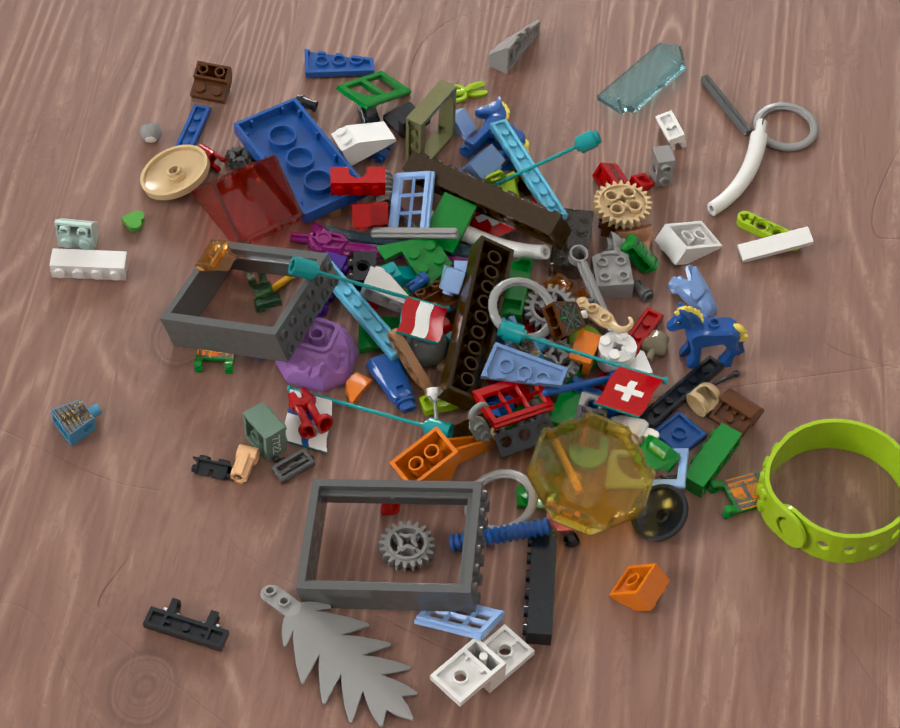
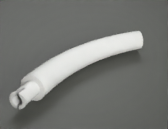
M763 119L756 121L755 131L751 132L744 162L734 180L719 196L707 204V209L712 216L717 215L730 206L746 190L756 175L763 159L768 135L765 133L768 122L765 119L763 125Z
M468 226L461 240L473 245L483 235L513 249V257L515 258L525 257L532 258L533 260H543L550 257V249L547 245L507 240L472 226Z

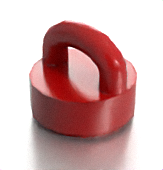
M381 504L380 512L383 516L396 515L400 511V504Z

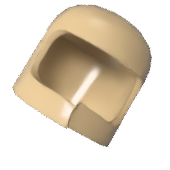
M704 382L687 394L686 401L695 414L704 417L719 403L721 393L714 384Z

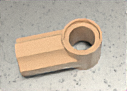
M239 444L236 452V461L230 473L231 479L240 484L247 482L253 465H256L259 460L260 448Z

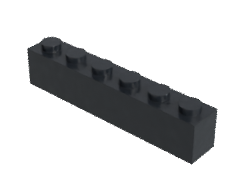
M551 529L549 536L544 534L543 537L537 535V538L531 536V539H528L527 547L531 548V552H527L526 565H530V570H526L525 582H529V587H525L524 599L528 600V605H524L523 617L527 618V623H523L522 635L526 636L527 644L551 646L557 529Z

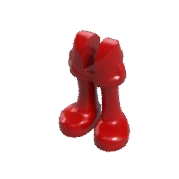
M306 387L299 389L301 398H298L294 391L289 393L288 406L293 413H297L301 421L298 433L302 438L312 439L317 435L316 428L310 422L305 410H308L320 434L326 433L332 427V416L327 413H319L315 405L317 402L316 397Z

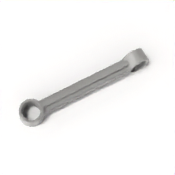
M574 245L568 255L569 262L577 266L590 298L594 299L595 304L608 311L587 263V248L583 245ZM575 251L581 252L584 255V259H576L572 253ZM604 328V335L613 330Z

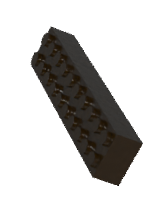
M413 151L402 168L404 172L434 171L435 183L433 193L443 196L444 192L475 204L478 207L476 212L558 249H562L572 232L568 222L562 218L563 215L558 211L553 210L551 212L542 204L538 203V205H535L526 197L519 198L517 194L510 190L507 192L503 191L496 184L490 185L480 177L476 179L467 171L462 173L453 165L446 166L437 158L434 160L430 159L423 152L419 154ZM416 179L415 185L424 188L425 179Z
M483 235L471 246L437 395L438 399L468 412L477 404L472 392L486 386L487 379H481V374L495 344L498 330L490 318L488 299L493 288L501 281L509 278L514 254L513 249ZM506 290L502 292L497 302L499 316H501Z

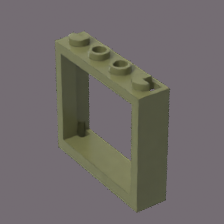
M441 79L406 117V162L413 151L419 154L423 152L430 159L434 160L454 138L457 86ZM439 110L438 130L425 143V124Z

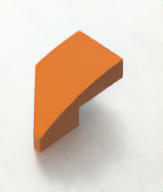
M355 372L345 384L344 394L348 396L349 403L356 404L360 401L361 394L371 387L373 380Z

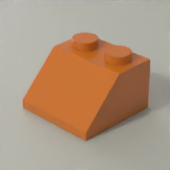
M657 563L631 565L626 568L609 596L635 611H651L656 606V602L661 594L665 592L670 579Z

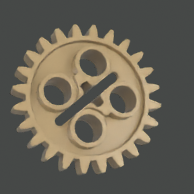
M620 180L619 184L613 181L612 185L606 183V186H600V191L597 190L596 195H594V214H597V219L602 218V223L609 222L608 227L613 224L615 229L622 226L623 230H625L626 226L632 229L633 225L639 227V224H644L645 219L648 220L651 214V196H647V191L642 192L643 187L636 188V183L632 186L629 181L623 184L622 180Z

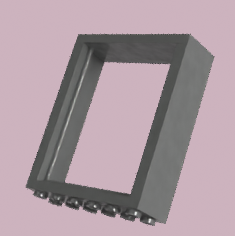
M214 240L160 320L175 346L288 362L340 280L318 275L312 281L304 279L273 327L200 316L232 269L297 277L290 275L288 268L292 257L298 256L317 262L320 271L337 276L329 254Z

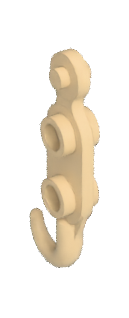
M580 297L576 300L579 308L587 312L588 318L602 328L625 333L631 330L634 325V321L630 316L628 317L629 324L620 326L617 324L614 316L600 305L590 304L585 297Z

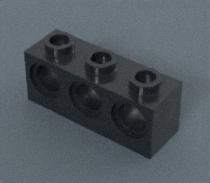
M543 413L533 417L534 421L527 423L524 420L516 423L515 428L510 430L507 427L496 430L497 434L493 436L501 458L557 439L558 437L550 415L545 416ZM541 423H546L549 426V431L545 434L538 431V425ZM524 429L531 433V437L526 441L521 440L519 437L520 431ZM504 436L510 437L512 439L511 446L503 447L501 439Z

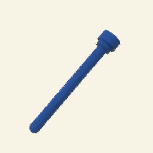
M616 370L611 371L607 376L562 385V388L551 387L543 389L542 395L547 397L607 384L609 378Z

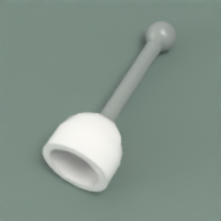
M430 387L426 389L427 397L433 402L434 418L438 419L437 401L440 399L437 398L439 387Z

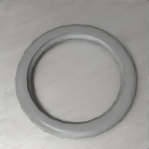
M771 103L761 108L754 116V131L756 121L763 119L765 115L774 111H790L805 118L809 123L810 132L804 140L796 143H782L768 137L766 146L783 152H794L807 148L815 141L819 132L815 117L804 107L793 103Z
M521 277L508 278L498 283L491 291L488 299V310L492 322L499 329L502 319L498 313L497 302L499 296L507 288L513 286L529 288L536 292L546 305L554 302V300L543 286L533 280ZM547 322L539 331L527 335L539 339L547 337L550 334Z
M499 469L486 473L475 481L482 482L483 486L502 478L520 482L528 493V505L519 518L508 524L511 526L512 523H516L517 525L519 522L525 523V521H529L537 508L538 492L534 482L525 474L512 469ZM464 505V513L466 516L467 505ZM488 524V527L493 529L494 525Z

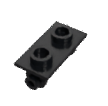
M206 455L193 456L196 464L192 465L191 472H194L195 475L209 477L210 470H213L212 478L223 481L231 479V472L229 470H232L233 466L230 464V461L224 459L214 461Z

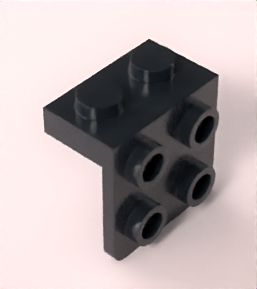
M406 102L384 114L383 121L400 137L405 138L406 117L415 109V106L411 102Z

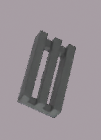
M304 447L271 466V470L282 485L315 466V461ZM305 455V457H303L302 459L290 464V466L286 467L285 469L279 472L280 468L286 466L287 464L291 463L297 458Z

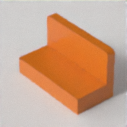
M580 329L572 349L597 356L598 345L602 335ZM571 352L569 354V360L583 364L581 373L589 376L595 360Z

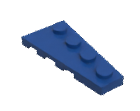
M304 49L306 78L366 76L374 73V58L354 55L345 57L340 53L330 55L326 54V51L315 53L310 52V49Z

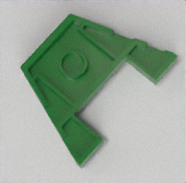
M412 239L377 247V251L385 263L403 255L416 277L419 272L422 273L423 271L429 276L430 281L428 285L441 279L444 265L452 267L451 261L436 239ZM407 288L404 289L408 296L412 294Z

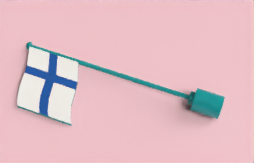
M292 385L287 386L288 392L294 391L298 398H301L299 389L293 388ZM312 393L316 397L317 402L315 405L320 414L327 413L332 416V403H337L423 427L422 430L425 434L437 426L446 438H451L453 435L454 424L430 417L424 423ZM288 408L285 420L287 442L327 453L329 430L326 433L320 434L308 410H305L310 422L316 428L317 435L312 439L302 438L298 433L301 421L297 413H293Z

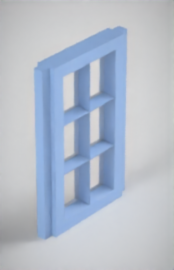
M434 171L394 174L388 227H398L399 215H409L407 227H411L412 214H421L420 228H430L435 183ZM412 179L411 193L402 194L403 180ZM416 179H425L424 192L414 193ZM423 196L422 210L412 211L414 197ZM401 197H411L409 211H400Z
M481 605L476 606V612H465L471 614L470 616L451 611H421L416 616L414 624L483 640L503 619L505 611ZM431 614H434V615L442 616V617H444V618H443V619H439V618L431 617L430 615H431ZM476 616H481V617L489 618V620L486 621V620L478 619V618H475V617H476ZM449 619H454V620L462 621L463 623H462V624H459V623L451 622V621H448V620H449ZM470 623L482 627L479 629L467 625Z

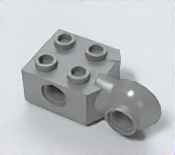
M612 231L609 233V238H606L605 241L606 251L592 256L590 270L603 299L631 298L634 281L629 254L623 253L620 250L625 242V238H621Z

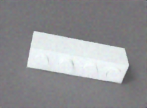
M53 248L49 266L51 277L126 281L129 263L127 251Z

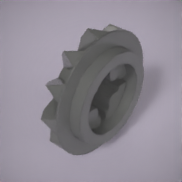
M240 145L237 148L232 146L231 150H227L225 158H227L226 163L232 168H245L253 161V157L245 147L241 148Z

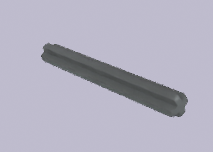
M709 75L702 76L701 83L744 136L750 135L752 128Z

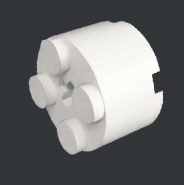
M608 332L600 338L597 357L630 367L635 360L637 344L627 332ZM596 361L599 368L606 373L618 368Z

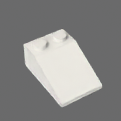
M384 121L346 125L331 134L340 152L351 166L397 141Z
M702 221L665 224L655 239L660 249L667 254L670 261L675 265L689 264L723 246Z
M378 266L370 267L364 284L407 295L383 268ZM362 287L360 292L364 299L401 314V309L406 300Z

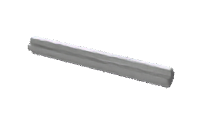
M373 227L371 230L372 238L456 239L459 235L457 228Z

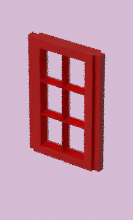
M502 381L474 390L472 394L476 403L486 402L484 398L498 395L502 403L488 406L487 408H480L491 427L496 430L553 411L555 407L550 397L542 395L543 386L532 385L536 392L523 395L518 387L527 384ZM515 389L519 397L506 401L501 393ZM539 395L543 403L530 407L526 398ZM522 400L526 409L513 413L508 404ZM504 406L509 414L496 418L491 410Z

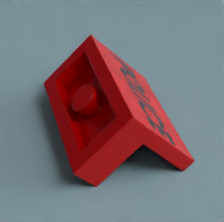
M600 162L592 175L599 187H605L606 183L612 185L613 181L619 184L620 180H622L623 184H626L628 181L617 163Z

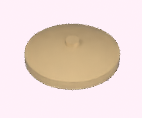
M178 145L168 148L157 154L146 164L140 176L141 186L144 192L155 200H172L182 197L196 189L205 180L210 169V161L205 151L195 145Z

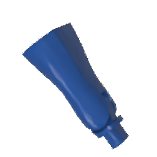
M386 354L371 358L367 362L366 367L381 386L388 399L396 405L397 409H401L403 414L414 411L417 407L414 403L413 389L400 358L391 361Z

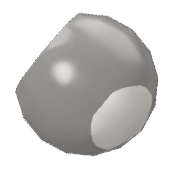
M158 123L143 124L140 128V136L147 143H155L161 138L162 129Z

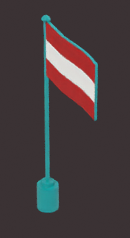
M293 256L289 264L288 273L293 276L312 281L318 275L406 299L401 309L400 325L395 333L433 344H438L443 332V319L445 314L451 310L449 305L445 307L322 272L317 262L298 256Z

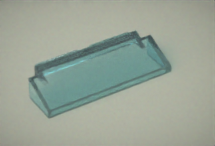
M660 42L597 95L598 101L621 115L626 111L634 114L654 98L661 89L668 86L687 69L686 65H684L685 60L681 46Z

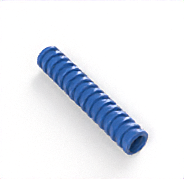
M544 517L543 520L539 518L535 521L533 519L531 522H519L517 525L512 523L511 526L506 524L505 527L500 525V528L494 526L493 529L488 527V530H484L486 547L488 544L491 546L494 543L498 545L500 542L504 544L506 541L512 542L514 539L515 541H518L520 538L525 540L526 537L531 539V536L537 538V535L543 537L544 534L549 536L551 533L547 517ZM464 532L462 534L456 533L455 536L450 534L449 543L453 552H456L458 549L462 551Z

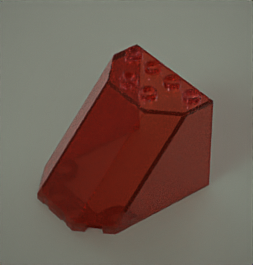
M276 154L247 164L191 191L192 195L230 242L252 244L251 241L260 240L268 236L267 234L283 229L282 225L285 223L291 225L298 222V217L303 215Z

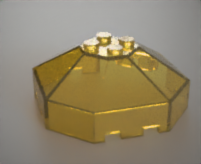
M589 412L584 414L582 418L576 420L572 418L561 422L557 427L542 429L527 467L526 475L553 522L592 536L640 516L646 506L656 473L652 467H648L644 460L646 456L638 443L635 444L629 426Z

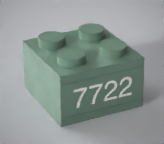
M261 402L243 413L245 437L254 447L260 448V454L267 462L272 460L274 456H279L287 451V427L281 419L279 420L275 416L271 407H267Z

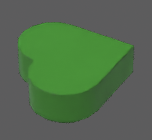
M139 210L122 217V222L131 232H139L142 229V223L145 221L144 213Z

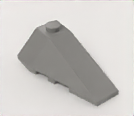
M540 20L534 21L500 42L494 50L492 49L488 55V59H490L489 67L507 74L540 33Z

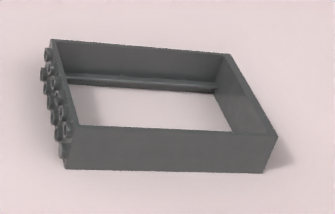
M312 479L296 582V591L301 602H320L330 604L331 608L476 612V606L481 601L478 587L482 586L483 581L480 568L484 567V554H482V548H486L484 530H488L486 512L490 511V500H487L488 494L487 490H484L483 483L475 481ZM327 503L467 505L459 584L316 580Z

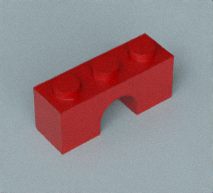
M330 167L331 196L385 195V167H367V173L363 177L358 178L349 174V167Z

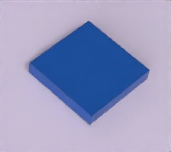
M680 411L676 412L655 429L659 432V440L672 449L688 448L691 451L707 438V433Z

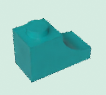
M393 261L380 266L391 275L401 288L406 287L405 284L416 278L409 265L396 266Z

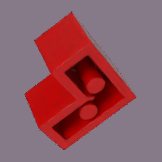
M387 201L350 204L352 227L356 228L357 231L368 230V227H372V225L374 227H385V224H389Z

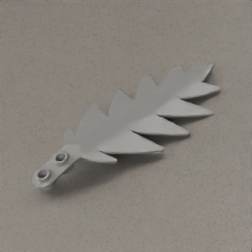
M267 585L261 590L262 600L285 616L282 624L284 647H287L293 633L296 667L302 685L305 683L319 657V683L323 705H326L341 677L344 706L350 724L353 723L363 693L369 710L380 728L384 726L387 711L398 717L410 721L414 720L403 697L418 696V692L397 680L383 676L409 671L411 666L384 658L367 656L370 653L391 647L389 642L346 635L369 627V623L347 616L321 612L331 609V605L311 601L300 603L276 585Z

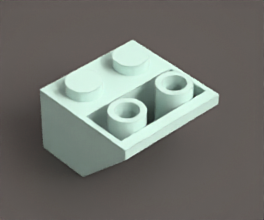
M65 218L55 220L59 247L83 250L96 249L100 234L98 222Z

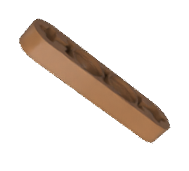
M394 328L387 333V338L417 389L424 396L427 394L426 389L433 387L404 336L395 333L397 328Z

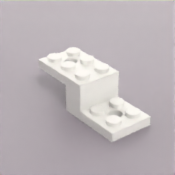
M504 624L484 642L473 638L430 675V680L461 707L482 688L491 693L534 655L535 650ZM501 649H508L510 654L502 655L499 651ZM462 674L466 677V680L457 681L455 676Z

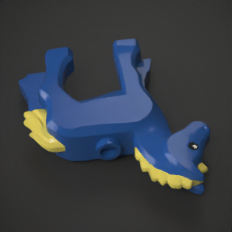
M498 96L495 102L478 107L475 110L477 118L486 120L476 136L467 138L464 141V145L459 147V150L463 157L469 159L487 143L502 149L498 152L505 160L508 159L506 165L502 166L503 168L501 169L502 171H508L516 168L490 129V123L503 119L508 120L510 117V110L501 101L500 96ZM510 124L529 153L530 144L525 139L524 133Z
M678 302L679 308L667 322V329L672 332L685 329L687 340L679 350V357L689 354L686 357V366L694 369L700 363L702 348L724 345L726 349L718 356L717 360L725 365L724 368L731 367L735 355L745 352L743 343L748 341L747 330L731 317H703L700 310L692 306L687 307L684 303Z

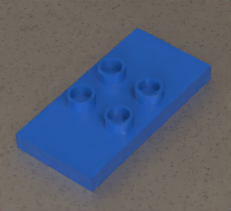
M296 98L287 100L234 123V134L305 224L368 196H331L330 167H349V174L357 178L360 176Z

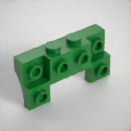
M521 257L512 261L509 278L521 277L530 279L533 259ZM522 286L507 288L500 318L505 317V320H507L509 316H515L517 322H522L525 300H529L528 291L532 292V290Z

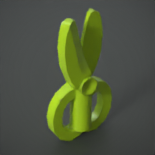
M485 81L473 82L466 87L454 84L457 86L456 89H458L456 90V97H460L456 98V103L465 101L467 97L480 98L488 95L487 90H477L485 86Z

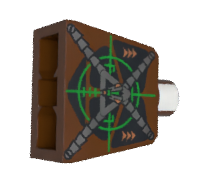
M554 301L542 308L554 342L584 328V321L588 318L587 312L580 310L576 301Z

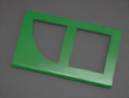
M383 71L337 85L336 88L337 91L364 109H369L411 94L409 88ZM381 79L396 90L385 93L370 82ZM361 86L375 96L361 94L351 90V88Z

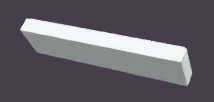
M807 226L739 244L737 248L742 262L746 263L814 244V241Z

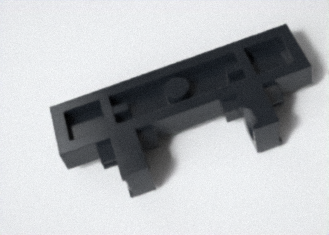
M172 598L169 607H164L163 610L153 606L150 607L143 622L144 628L222 652L229 636V630L220 628L221 626L218 624L220 620L219 612L211 610L205 622L181 616L179 613L182 606L181 601Z

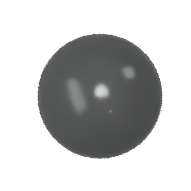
M443 332L438 344L408 336L406 338L407 343L424 368L436 366L446 356L448 343Z

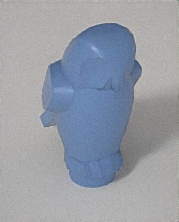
M686 266L685 271L688 279L681 275L678 277L674 276L668 284V289L671 290L673 295H679L688 305L700 310L703 317H714L718 308L711 289L696 266Z

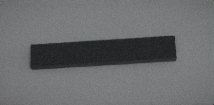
M709 355L646 408L638 418L644 419L649 423V428L655 429L686 402L687 394L701 383L710 382L724 370L725 365Z

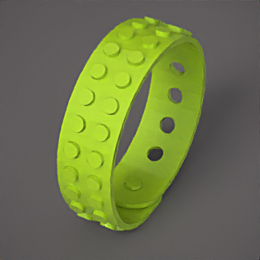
M822 419L803 424L788 432L779 443L776 442L771 449V455L766 456L762 466L764 468L762 472L760 471L759 483L756 489V495H760L759 500H757V509L761 512L762 518L769 528L786 544L793 548H800L811 556L825 561L856 563L881 555L900 539V516L889 525L869 533H837L819 527L793 506L783 504L774 494L770 484L772 475L793 456L813 449L835 448L861 454L878 463L892 476L900 488V445L893 438L881 430L862 422L847 419ZM818 542H825L828 546H822ZM846 547H854L852 550H844Z

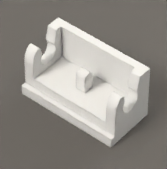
M672 110L655 116L672 150H675V144L677 143L682 148L687 147L685 134Z

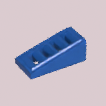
M498 396L485 399L489 407L502 403ZM503 396L506 401L513 399L512 396ZM514 403L508 404L511 410L515 409ZM504 406L491 410L494 415L499 417L508 413Z

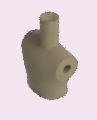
M653 330L645 338L641 349L648 352L646 357L649 363L652 362L655 355L665 356L669 336L661 331Z

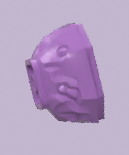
M318 317L314 320L288 362L275 361L288 384L326 392L346 384L360 352L345 328L328 319Z

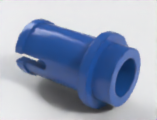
M424 271L422 273L419 272L416 278L405 285L413 294L423 285H428L430 278Z

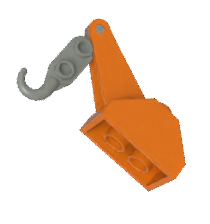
M479 402L470 409L468 414L470 420L469 430L473 436L446 438L436 426L389 463L402 480L449 481L452 479L459 464L495 446L496 441L491 437V430L485 419L476 415V412L481 407L487 408L489 405L486 402Z

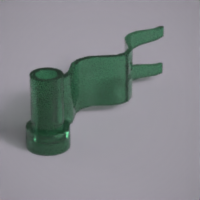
M245 271L249 286L253 288L256 297L253 299L256 313L264 312L265 309L282 306L281 296L274 294L270 281H267L265 273H258L259 283H257L253 272Z

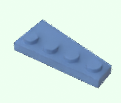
M495 342L482 371L481 379L562 388L568 368Z

